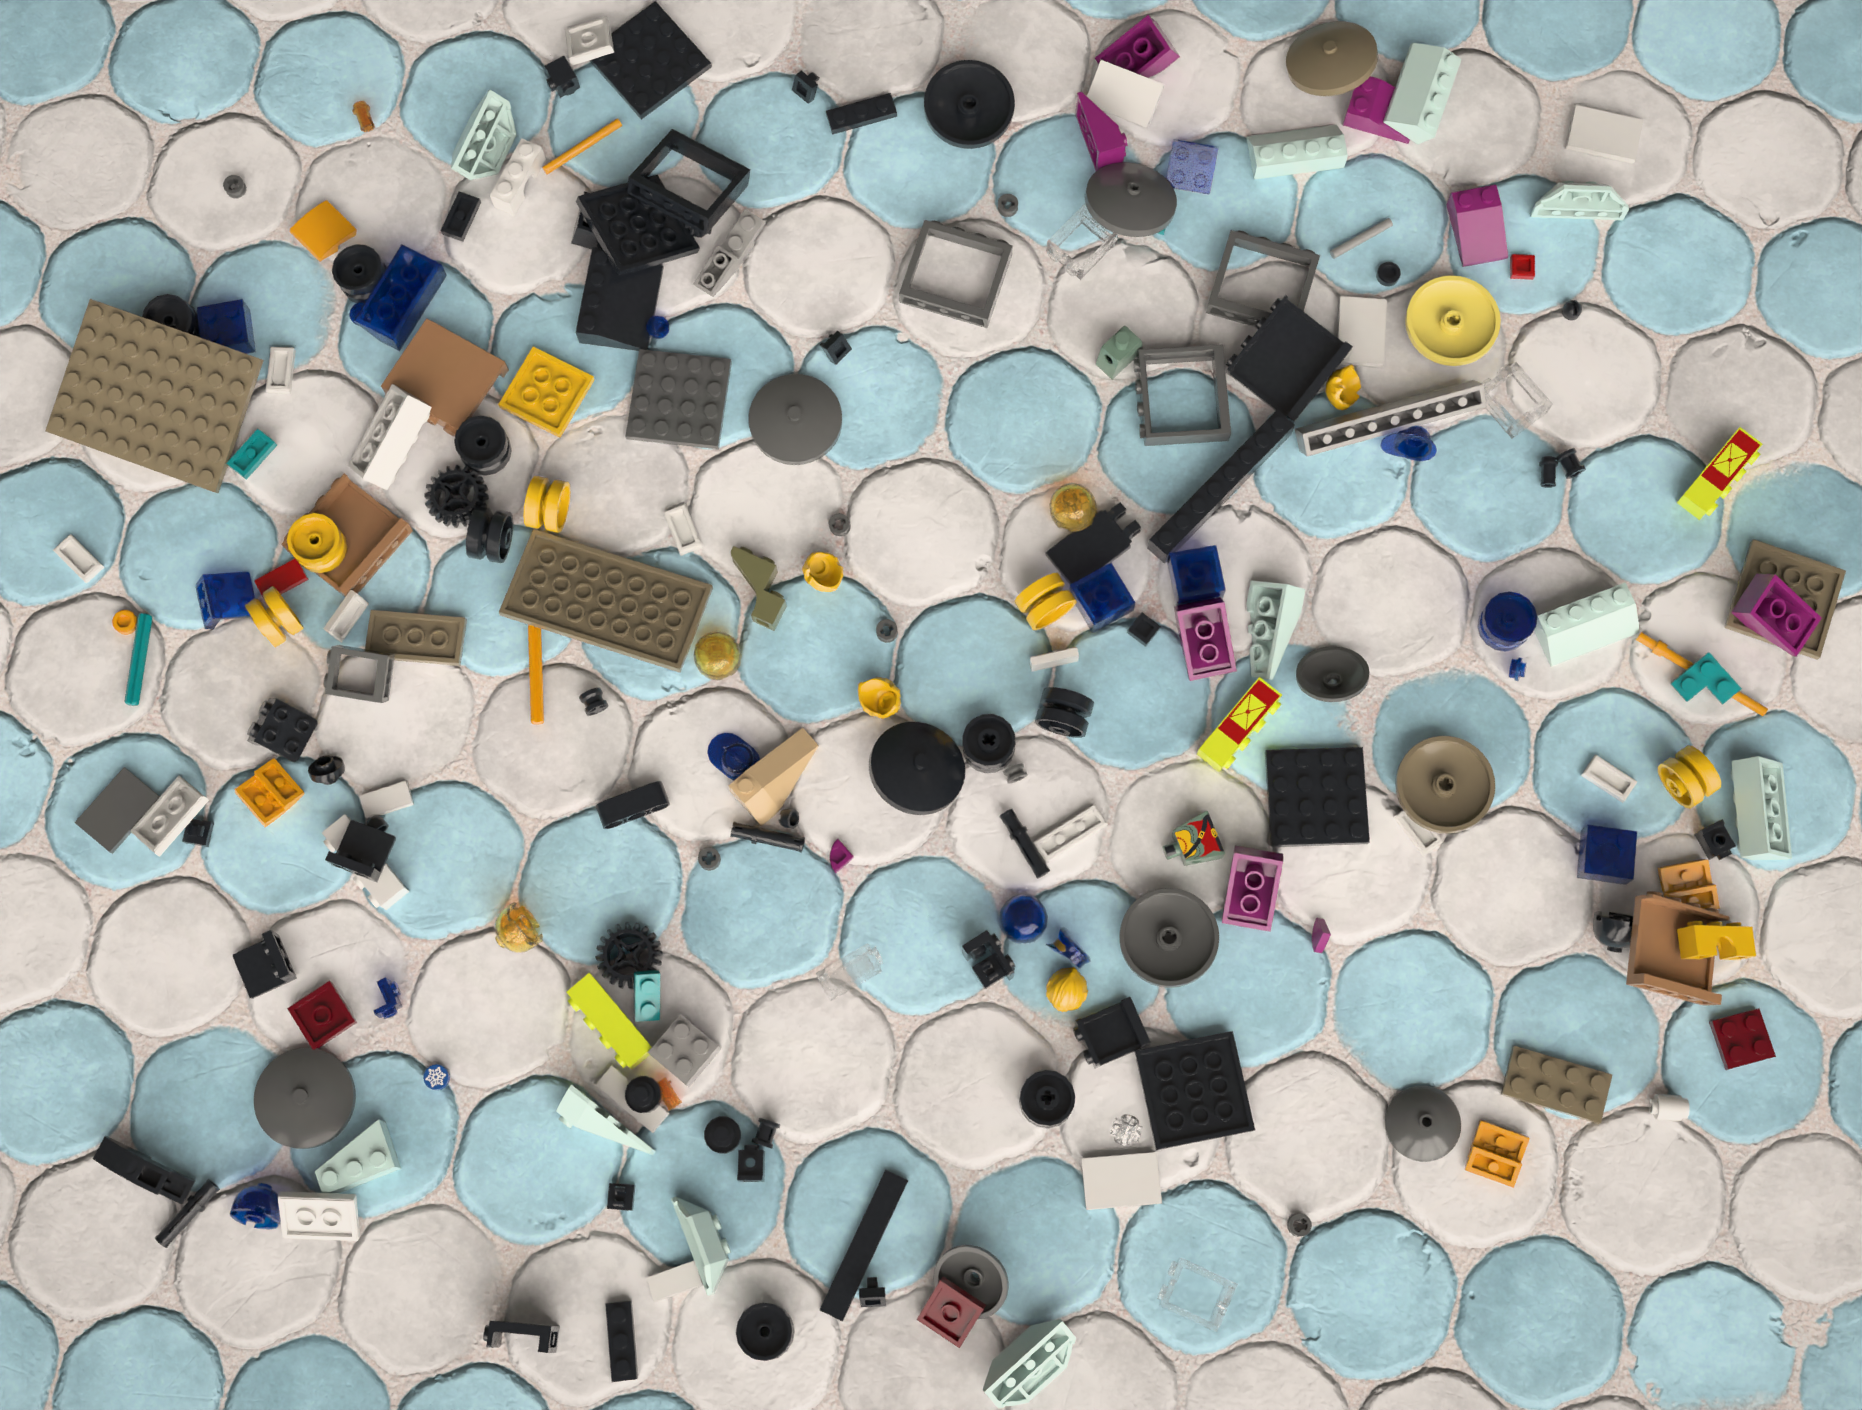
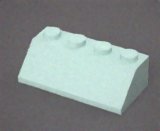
M1418 43L1410 44L1383 122L1416 144L1434 138L1462 59L1444 47Z
M1337 125L1252 135L1246 138L1254 179L1344 168L1348 156L1344 134Z
M1626 582L1538 615L1531 623L1551 667L1640 632L1636 603Z
M1760 756L1732 761L1730 774L1734 782L1733 802L1736 805L1737 816L1735 818V825L1739 835L1737 847L1740 856L1750 860L1792 859L1783 763Z

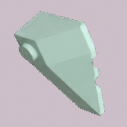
M1251 580L1247 598V612H1250L1251 625H1248V633L1252 634V646L1250 647L1251 677L1273 680L1300 617L1305 589L1288 584Z
M573 1085L568 1088L556 1110L561 1115L559 1120L567 1127L571 1128L574 1125L581 1130L651 1155L656 1152Z

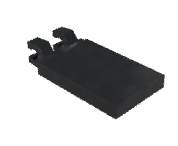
M1121 502L1111 508L1109 512L1106 510L1102 512L1100 510L1045 552L1046 557L1074 590H1077L1129 550L1131 547L1130 543L1132 542L1131 539L1141 532V526L1136 520L1126 526L1124 530L1116 523L1126 514V508Z

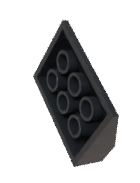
M592 247L575 332L579 343L639 351V349L648 350L664 269L663 265L659 264L618 277L603 249Z

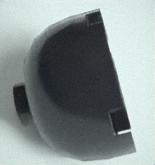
M1602 911L1595 912L1593 919L1595 938L1601 944L1606 945L1608 951L1622 953L1623 948H1630L1633 916L1609 912V917L1602 916Z

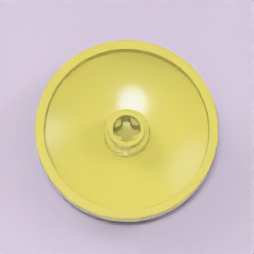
M1442 276L1422 285L1411 298L1405 316L1406 331L1413 346L1427 359L1446 366L1466 365L1482 358L1491 349L1498 337L1501 323L1499 308L1489 291L1479 283L1461 276Z

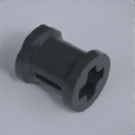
M1575 448L1569 449L1556 457L1557 462L1562 464L1566 472V479L1574 478L1586 470L1585 466L1580 464L1575 455L1577 452Z
M759 1118L758 1122L760 1125L756 1137L752 1138L751 1142L772 1149V1141L776 1129L780 1128V1124Z

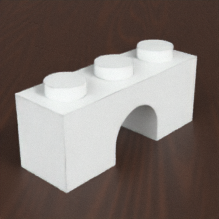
M521 138L490 194L495 208L513 216L516 215L525 199L524 187L526 181L530 176L536 178L546 161L541 146Z

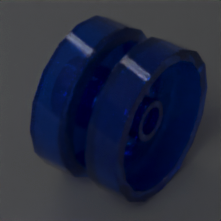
M1509 591L1499 593L1488 602L1479 616L1477 627L1479 635L1486 645L1494 650L1506 652L1516 650L1526 642L1536 628L1538 617L1534 605L1528 598L1520 593Z

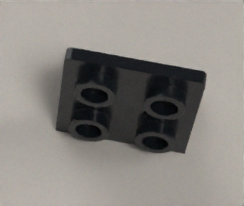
M351 820L337 852L329 851L325 861L337 868L378 882L396 837Z
M272 930L262 934L263 941L233 954V959L251 999L297 979L279 934Z
M988 930L962 945V954L967 961L971 958L974 961L978 960L986 954L985 951L988 948L1003 969L1008 980L1010 981L1014 977V967L1016 966L1008 954L1004 956L1001 952L1002 944L995 933L990 935Z

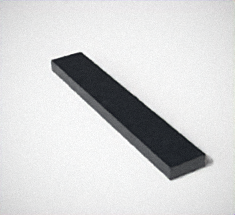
M885 1169L820 1311L843 1322L908 1180Z

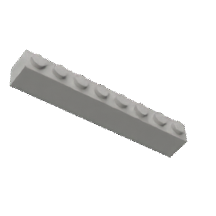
M1475 380L1296 428L1295 433L1299 451L1305 456H1311L1486 408L1484 386Z

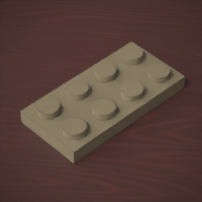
M371 610L365 649L395 654L394 661L461 666L467 619L465 617Z
M1513 1046L1501 1095L1600 1124L1612 1074Z

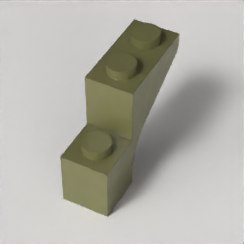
M733 546L731 550L733 563L756 593V604L751 614L752 620L775 631L787 607L783 595L772 590L770 593L768 592L778 573L777 566L768 557L762 556L760 558L753 555V552L746 547H740L739 549Z

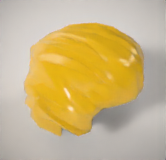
M1350 364L1336 370L1326 383L1325 392L1327 398L1338 410L1348 409L1360 398L1357 392L1361 389V383L1354 366Z
M812 552L807 556L802 567L805 581L819 591L833 592L837 590L843 578V567L840 565L838 558L828 552Z
M874 677L867 681L859 682L858 696L863 711L872 717L877 716L881 719L898 713L901 705L900 689L887 678Z
M1075 967L1062 968L1056 971L1049 978L1046 986V997L1053 1007L1061 1012L1079 1009L1088 994L1087 982Z

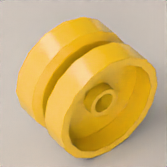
M533 476L528 486L524 504L523 517L526 527L538 529L544 524L547 531L557 533L562 531L570 504L571 491L568 481L554 480L550 484L549 479L546 477Z
M312 513L303 515L292 524L288 531V549L295 559L311 572L324 573L332 571L341 564L346 556L347 542L345 536L333 520L323 514Z
M1051 573L1038 579L1025 588L1014 600L1021 613H1028L1026 620L1033 630H1039L1054 623L1068 613L1077 603L1070 590H1063L1065 583L1058 573Z
M272 586L263 592V598L269 606L268 608L256 598L248 602L245 607L260 632L276 648L286 641V635L280 626L283 625L287 632L292 635L297 634L304 627L281 594Z
M1687 745L1675 754V758L1670 757L1658 766V774L1664 787L1685 808H1693L1703 801L1704 796L1709 797L1721 788V780L1715 767L1694 746Z

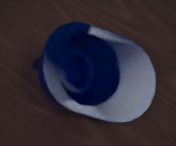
M1411 426L1398 433H1392L1383 438L1380 444L1381 449L1385 453L1414 461L1430 460L1437 452L1436 445L1431 441L1430 433L1421 426Z
M733 733L719 734L708 745L707 754L710 762L733 781L760 760L756 750Z

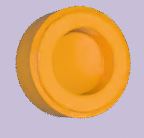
M120 610L113 617V627L121 634H131L136 630L137 616L130 610Z

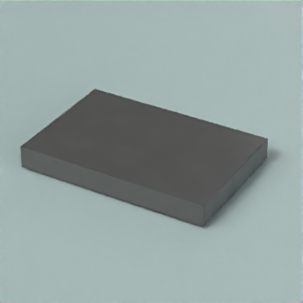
M124 767L74 823L113 854L131 834V829L160 796Z

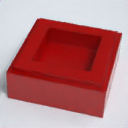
M1512 254L1510 256V279L1533 280L1535 277V255Z

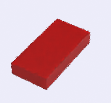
M293 559L259 577L254 582L263 597V592L272 586L280 594H283L309 579L301 564L296 559Z

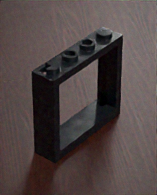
M671 129L628 177L627 194L706 235L747 188L751 169ZM671 150L732 181L708 210L646 179Z

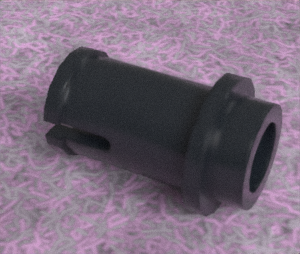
M1542 457L1539 462L1541 467L1540 486L1545 488L1555 487L1556 467L1558 466L1556 457Z

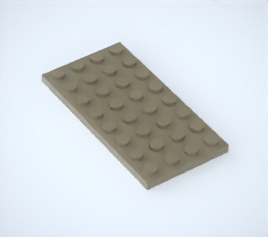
M533 529L500 607L499 615L681 673L713 586Z

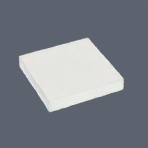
M607 16L564 29L568 59L571 66L614 52L610 23Z

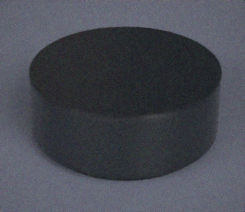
M1393 262L1381 264L1376 273L1378 282L1387 287L1395 285L1401 275L1400 268Z

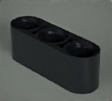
M657 781L604 800L596 805V809L603 829H611L665 809L670 805L663 783Z

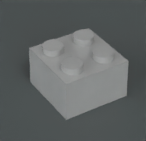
M680 1014L648 1053L687 1087H690L719 1053L721 1048Z

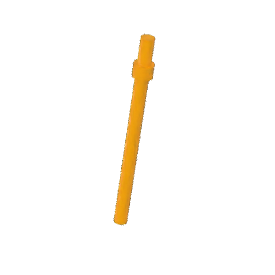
M1643 632L1636 639L1652 649V653L1659 657L1664 656L1685 670L1694 664L1669 649L1666 643L1661 640L1656 641ZM1740 691L1731 697L1762 717L1768 710L1767 707Z

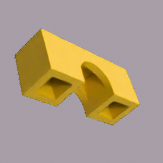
M1702 921L1688 922L1687 927L1677 929L1681 959H1704L1717 956V948L1720 960H1742L1756 956L1753 927L1742 926L1741 922L1727 923L1726 926H1722V922L1706 923L1707 925H1703Z

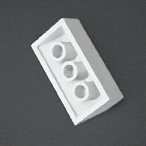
M392 384L348 466L363 479L387 490L389 485L394 483L397 476L396 472L400 465L406 461L409 448L418 439L421 426L429 419L432 407Z

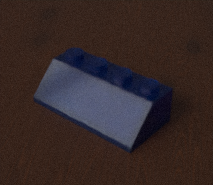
M401 244L355 317L354 322L380 342L400 351L447 276L442 264Z

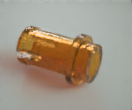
M359 101L353 105L352 112L358 119L361 131L370 132L375 128L369 112L370 106L365 101Z
M665 1077L658 1082L662 1088V1100L667 1106L668 1111L682 1103L670 1085L672 1083L671 1080L668 1081Z

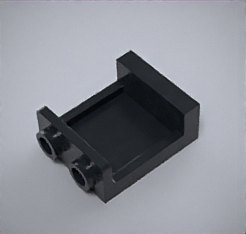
M1131 997L1125 998L1120 1003L1083 1019L1075 1020L1076 1027L1072 1028L1077 1041H1083L1086 1048L1083 1051L1088 1065L1093 1064L1094 1069L1133 1053L1135 1050L1149 1046L1151 1043Z
M490 1320L489 1326H485L483 1340L487 1342L486 1347L498 1348L501 1347L503 1333L540 1336L538 1352L556 1353L560 1326Z

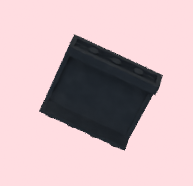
M1285 295L1282 300L1277 298L1270 307V310L1273 312L1269 317L1265 318L1263 316L1255 326L1258 331L1254 336L1248 335L1241 344L1243 350L1237 356L1234 353L1226 363L1228 366L1226 373L1275 411L1278 409L1294 423L1352 350L1353 346L1346 341L1342 342L1290 302L1288 296Z

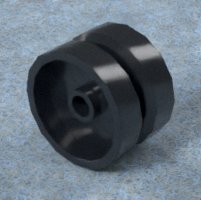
M355 244L346 247L338 253L333 261V278L352 302L366 305L377 302L385 296L390 288L391 275L388 267L379 254L367 245Z
M165 294L157 296L149 301L143 310V318L201 337L203 324L200 314L194 307L176 295Z
M481 415L471 417L463 422L456 431L454 439L456 451L470 471L476 470L479 475L485 476L496 474L509 462L512 452L511 443L505 430L495 419Z
M476 507L472 512L467 528V556L479 560L487 556L490 562L504 563L512 542V513L498 510L493 515L490 508Z
M1057 687L1044 688L1040 700L1044 707L1038 709L1035 724L1044 730L1058 735L1073 738L1085 737L1089 724L1085 718L1091 716L1094 701L1075 691Z
M982 714L969 722L962 736L963 755L973 769L983 773H996L1004 769L1012 761L1016 742L1015 732L1009 722L1003 717L994 714ZM986 742H991L993 745L991 746L989 743L986 745L984 744Z
M1043 1070L1034 1073L1026 1079L1021 1088L1019 1104L1022 1114L1029 1123L1039 1128L1050 1129L1060 1126L1068 1119L1074 1108L1075 1093L1073 1085L1064 1075L1057 1071ZM1044 1096L1051 1097L1052 1100L1049 1105H1045V1101H1042Z
M764 1302L752 1305L745 1310L739 1318L736 1327L737 1342L742 1351L749 1357L761 1361L773 1360L786 1353L793 1343L795 1333L793 1320L788 1312L777 1304ZM764 1326L770 1330L769 1335L765 1337L761 1336V1328Z

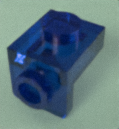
M385 977L377 981V984L386 1004L373 1010L375 1016L387 1019L398 1013L397 1010L403 1006L398 997L401 995L397 983L395 981L391 982V980Z

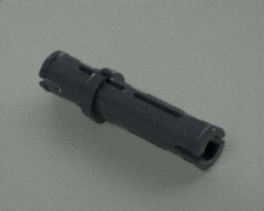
M1013 808L1002 813L999 817L1007 827L1010 839L1014 840L1036 878L1039 879L1049 873L1050 869L1027 834L1028 829L1026 826L1023 827Z
M733 822L730 837L750 840L752 844H757L758 842L800 853L803 851L805 837L760 828V825H755L754 827Z
M208 1179L194 1196L190 1195L187 1198L188 1202L163 1230L155 1236V1240L167 1248L198 1212H203L206 1209L205 1205L220 1188Z

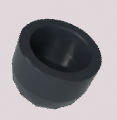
M1576 300L1566 302L1562 308L1563 317L1571 321L1576 320L1582 312V306ZM1573 306L1575 307V314H1573Z
M784 809L779 813L781 817L778 821L781 826L790 829L797 827L799 823V813L797 810Z
M373 816L367 821V826L383 832L389 827L388 823L379 816Z

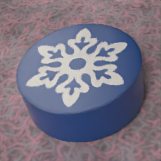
M432 1065L424 1072V1083L432 1090H442L450 1081L449 1071L441 1065Z

